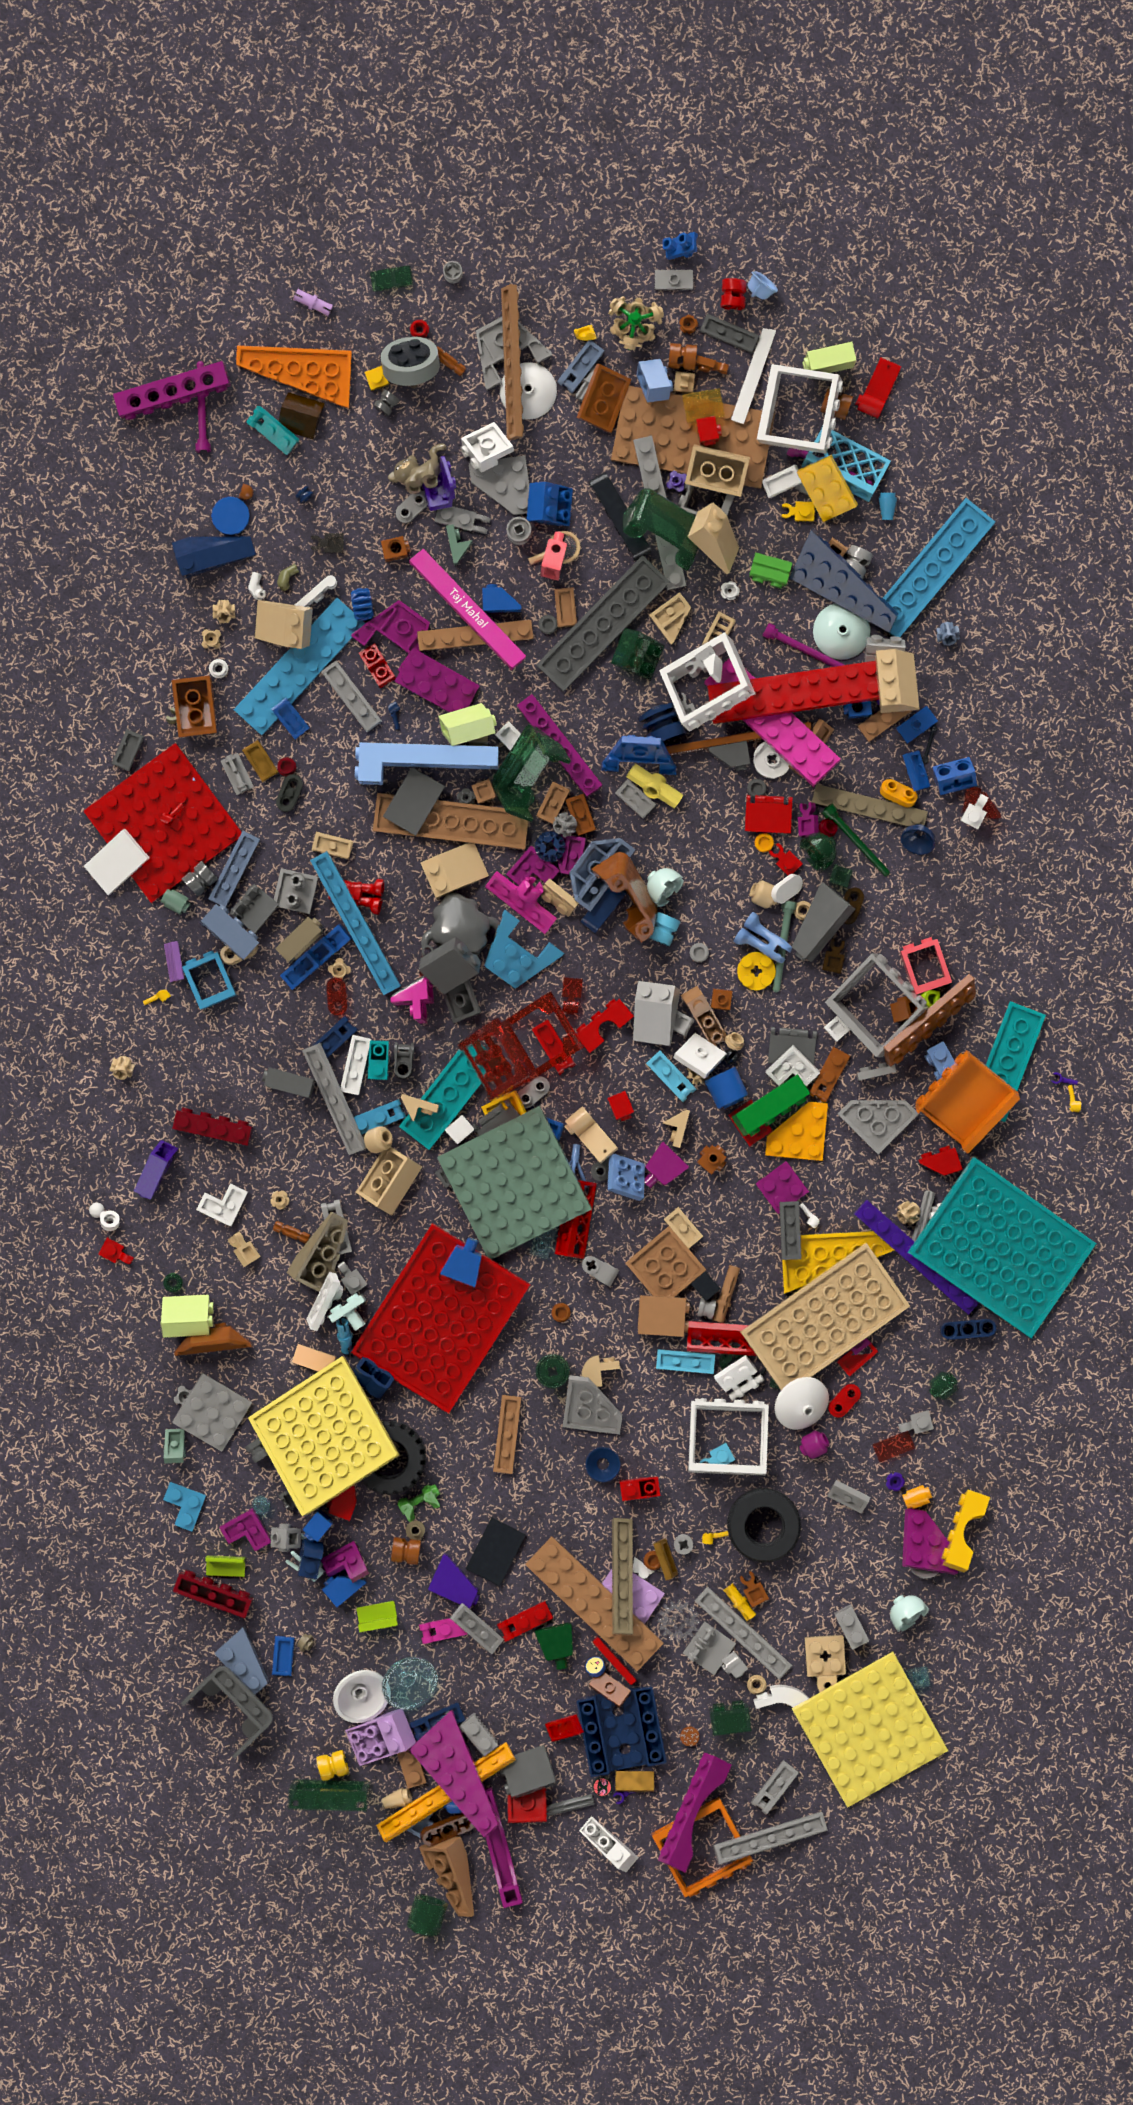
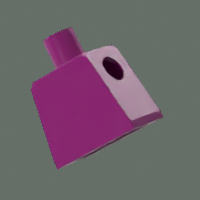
M662 1142L645 1166L650 1173L645 1177L644 1183L650 1189L658 1181L665 1186L687 1170L689 1166Z

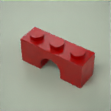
M612 999L605 1005L607 1009L603 1013L598 1011L591 1017L592 1022L588 1025L583 1023L576 1029V1038L589 1053L604 1042V1039L599 1034V1027L603 1022H613L620 1029L634 1017L620 999L617 1001Z

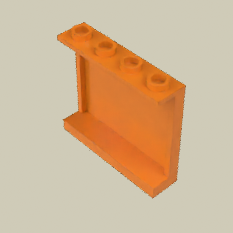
M966 1050L963 1054L960 1053L956 1057L955 1063L950 1068L947 1067L943 1071L942 1077L938 1081H934L930 1085L929 1091L916 1100L915 1107L917 1113L921 1111L962 1145V1149L969 1154L1020 1100V1097L1013 1087Z

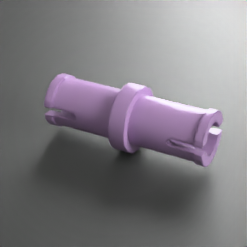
M300 289L296 291V294L303 298L295 295L294 301L296 300L308 306L310 310L315 309L329 316L330 311L323 307L331 310L332 304L318 299L317 295L312 296Z

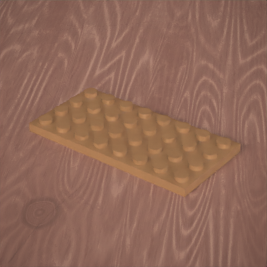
M629 386L620 410L611 461L639 466L633 440L652 436L660 470L677 471L679 474L687 475L694 444L700 445L696 419L715 416L716 424L721 426L722 436H719V442H715L716 445L708 448L750 457L744 486L761 489L769 445L761 444L757 440L762 411L749 408L745 422L742 424L731 420L736 407L734 405L671 393L669 400L647 403L642 388ZM773 413L769 435L772 433L775 413Z

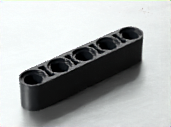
M606 472L588 481L590 487L592 486L597 499L603 504L609 519L613 521L619 536L621 535L628 551L632 553L634 561L636 562L642 555L645 557L650 554L652 550Z

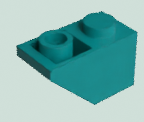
M370 1040L368 1079L388 1080L389 1041Z

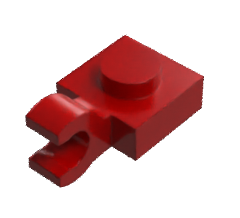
M108 1237L98 1255L113 1263L120 1259L127 1264H131L134 1257L122 1252L125 1246Z

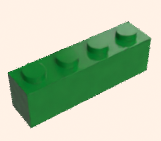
M797 1074L731 1118L743 1136L747 1134L753 1136L760 1131L759 1127L764 1123L766 1126L776 1121L774 1117L778 1114L783 1116L791 1111L790 1107L795 1103L799 1106L807 1100L805 1097L810 1092Z

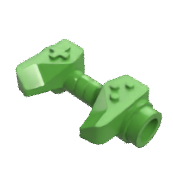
M436 1484L426 1485L420 1495L410 1500L402 1498L397 1504L402 1514H405L408 1521L411 1522L415 1519L413 1506L425 1501L434 1508L440 1507L439 1501L436 1498L440 1495Z

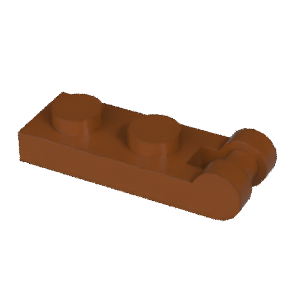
M833 1047L820 1074L809 1091V1095L813 1097L815 1095L820 1098V1101L826 1103L850 1055ZM820 1084L827 1087L825 1092L818 1089Z

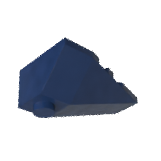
M250 536L188 537L172 543L175 557L184 579L256 555Z

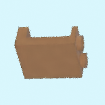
M640 1295L638 1334L684 1337V1333H688V1321H685V1313H689L690 1302H686L684 1297Z

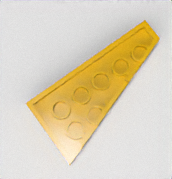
M873 1231L800 1235L801 1259L782 1260L784 1294L807 1285L864 1243L868 1244L876 1257L892 1252L894 1249Z

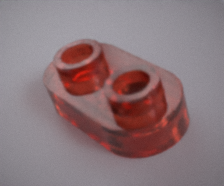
M334 977L326 985L328 1009L333 1015L339 1016L343 1015L348 1008L346 984L341 978ZM335 983H338L340 985V989L338 991H335L333 989V985ZM337 1002L341 1003L342 1005L341 1009L339 1010L335 1009L334 1007L335 1003Z

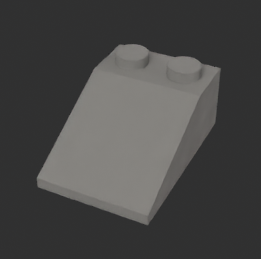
M638 981L635 997L633 1041L671 1046L681 991L679 988L672 985Z

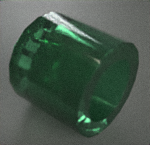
M548 1353L538 1360L536 1377L543 1386L558 1388L563 1386L569 1378L570 1366L562 1355ZM556 1366L558 1374L549 1376L547 1369Z
M416 1894L406 1924L407 1927L423 1936H438L441 1932L448 1903L429 1895Z

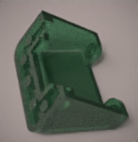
M642 489L623 514L624 533L633 538L642 537L647 530L656 534L679 549L675 555V562L686 571L692 566L699 548L688 538L695 516L652 489Z

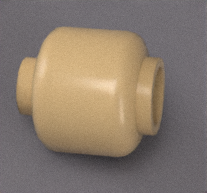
M763 880L754 883L749 893L751 901L765 909L776 905L777 902H774L771 896L774 885Z
M383 1126L370 1129L364 1136L365 1146L372 1153L388 1150L392 1145V1134Z

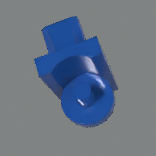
M684 232L676 238H664L663 249L666 251V258L671 260L680 256L691 257L694 252H697L696 239L698 234L696 232L689 234Z

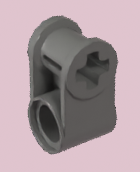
M395 1042L394 1071L400 1079H407L412 1074L414 1043L398 1044V1042ZM401 1065H406L409 1068L406 1075L398 1073V1068Z

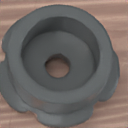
M462 789L457 794L459 803H475V794L470 789Z

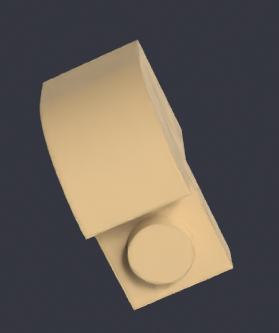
M595 1355L585 1362L582 1369V1377H588L597 1387L602 1386L601 1371L620 1369L619 1360L615 1361V1357L603 1358V1362H600L599 1355Z

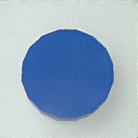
M225 497L215 504L211 517L217 530L226 535H235L247 527L250 514L248 507L242 500L236 497Z

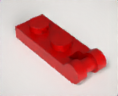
M548 1019L532 1029L559 1075L564 1073V1070L568 1067L572 1068L576 1065ZM563 1055L566 1060L559 1064L557 1059Z
M543 1601L496 1625L499 1630H502L503 1639L507 1642L553 1619V1616L546 1602ZM513 1623L516 1630L511 1632L508 1625Z

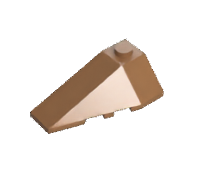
M453 1837L433 1846L421 1845L419 1849L429 1870L434 1868L439 1878L436 1879V1882L448 1890L446 1898L457 1915L472 1917L474 1909L468 1857L461 1837Z

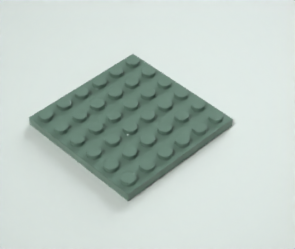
M541 1106L437 1157L486 1256L490 1259L592 1209Z

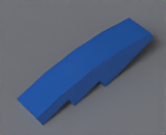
M338 924L280 975L281 978L294 990L352 939V936L341 924Z

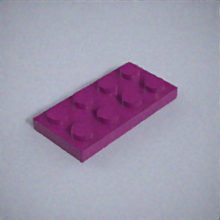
M412 648L394 681L449 713L467 708L480 686Z

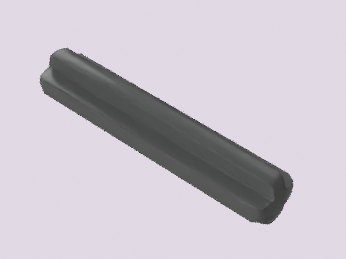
M588 1794L547 1805V1817L591 1806L594 1804L593 1795Z

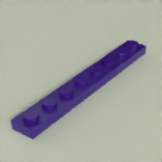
M865 1200L856 1210L854 1215L966 1314L969 1315L979 1304L977 1300L909 1254L908 1251L914 1244V1241L868 1200Z

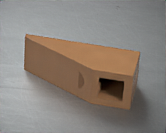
M698 986L680 995L707 1041L715 1046L724 1042L727 1035Z

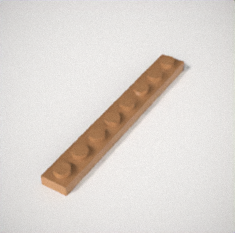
M509 284L501 288L507 439L516 440L523 437L524 432L522 424L523 406L521 405L522 387L520 382L522 370L520 367L521 350L519 348L520 330L518 329L519 311L517 305L519 294L517 285Z

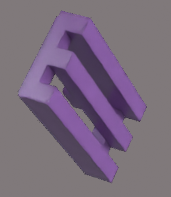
M178 942L164 944L170 982L184 979Z

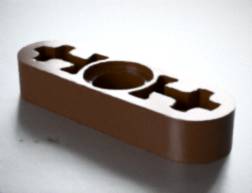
M459 1813L423 1828L420 1832V1838L426 1846H433L470 1831L474 1825L468 1818L467 1825H464V1819L467 1817L463 1813ZM452 1825V1830L449 1833H443L444 1826ZM431 1833V1839L428 1840V1834Z

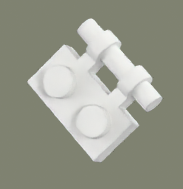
M746 1355L714 1375L715 1380L725 1392L730 1389L734 1390L728 1394L732 1401L738 1397H743L747 1391L757 1388L759 1383L764 1381L761 1374L756 1377L753 1376V1374L757 1373V1369ZM747 1379V1380H748L747 1383H745V1384L742 1385L741 1387L738 1385V1384H740L741 1382H743L744 1380Z

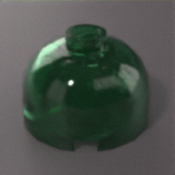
M818 832L809 834L800 841V849L804 848L811 859H806L815 870L821 869V871H824L835 861L837 849L836 842L832 837Z

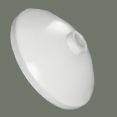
M531 362L520 363L522 370L520 377L522 387L521 405L523 406L522 419H536L545 415L552 408L557 395L556 382L552 374L545 367ZM504 376L500 384V398L506 408ZM528 385L532 387L529 392L524 389Z
M803 1377L790 1382L781 1390L776 1399L775 1415L783 1426L793 1430L804 1429L813 1425L823 1416L829 1403L828 1390L821 1381L812 1377Z
M370 1670L353 1672L337 1685L333 1695L334 1708L337 1714L348 1722H367L377 1717L385 1709L390 1697L389 1686L384 1677L377 1672Z

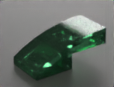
M411 266L370 272L374 292L413 285Z

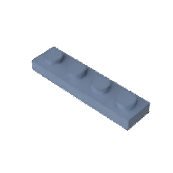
M242 831L208 898L209 900L227 907L260 841L259 838Z

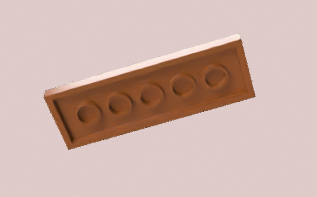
M968 974L883 1047L885 1062L890 1067L900 1063L904 1055L909 1051H914L918 1047V1043L923 1039H928L937 1027H942L951 1015H956L965 1003H970L976 994L975 979Z

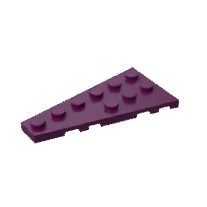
M451 1710L417 1741L409 1751L481 1835L486 1838L500 1824L478 1775L479 1773L468 1746L464 1741L461 1729L457 1724L454 1712Z

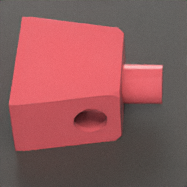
M555 532L554 538L548 540L541 566V577L559 581L567 549V543L564 542L566 537L564 533Z

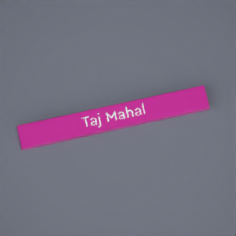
M424 549L409 560L414 569L511 670L526 659V655Z

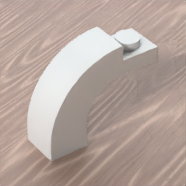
M773 1685L769 1686L772 1694L768 1695L767 1692L757 1694V1698L753 1700L756 1709L775 1703H785L795 1707L808 1700L809 1697L795 1687Z

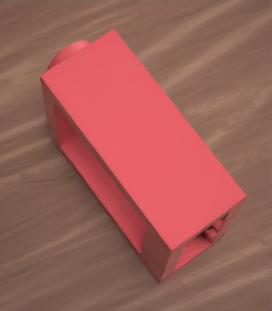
M932 937L921 940V945L914 946V943L903 946V951H900L910 984L913 986V992L916 995L952 983L938 939L932 940ZM934 946L944 977L918 986L907 954Z

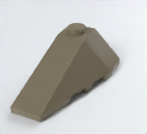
M331 1212L296 1255L286 1273L294 1280L320 1292L328 1273H336L335 1268L340 1258V1246L344 1241L348 1220Z

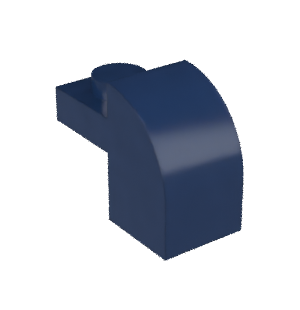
M302 1539L299 1552L301 1558L297 1576L317 1580L320 1561L323 1556V1542H311L309 1539Z

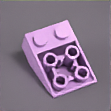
M402 1708L345 1730L359 1766L406 1751L416 1743Z

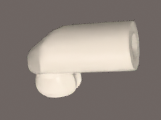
M252 572L248 590L255 599L262 600L266 596L265 590L259 585L262 574Z

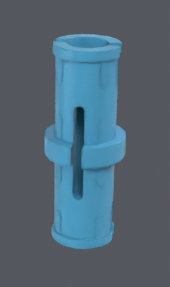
M341 1318L342 1325L339 1319L336 1321L338 1329L337 1339L341 1344L342 1353L349 1354L348 1348L350 1353L353 1350L351 1341L353 1336L349 1330L348 1320Z

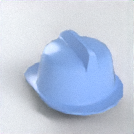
M757 271L751 272L753 275L748 282V288L752 292V297L757 296L765 300L778 291L775 284L765 275Z

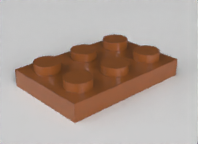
M596 364L577 418L608 433H612L631 379L601 364Z

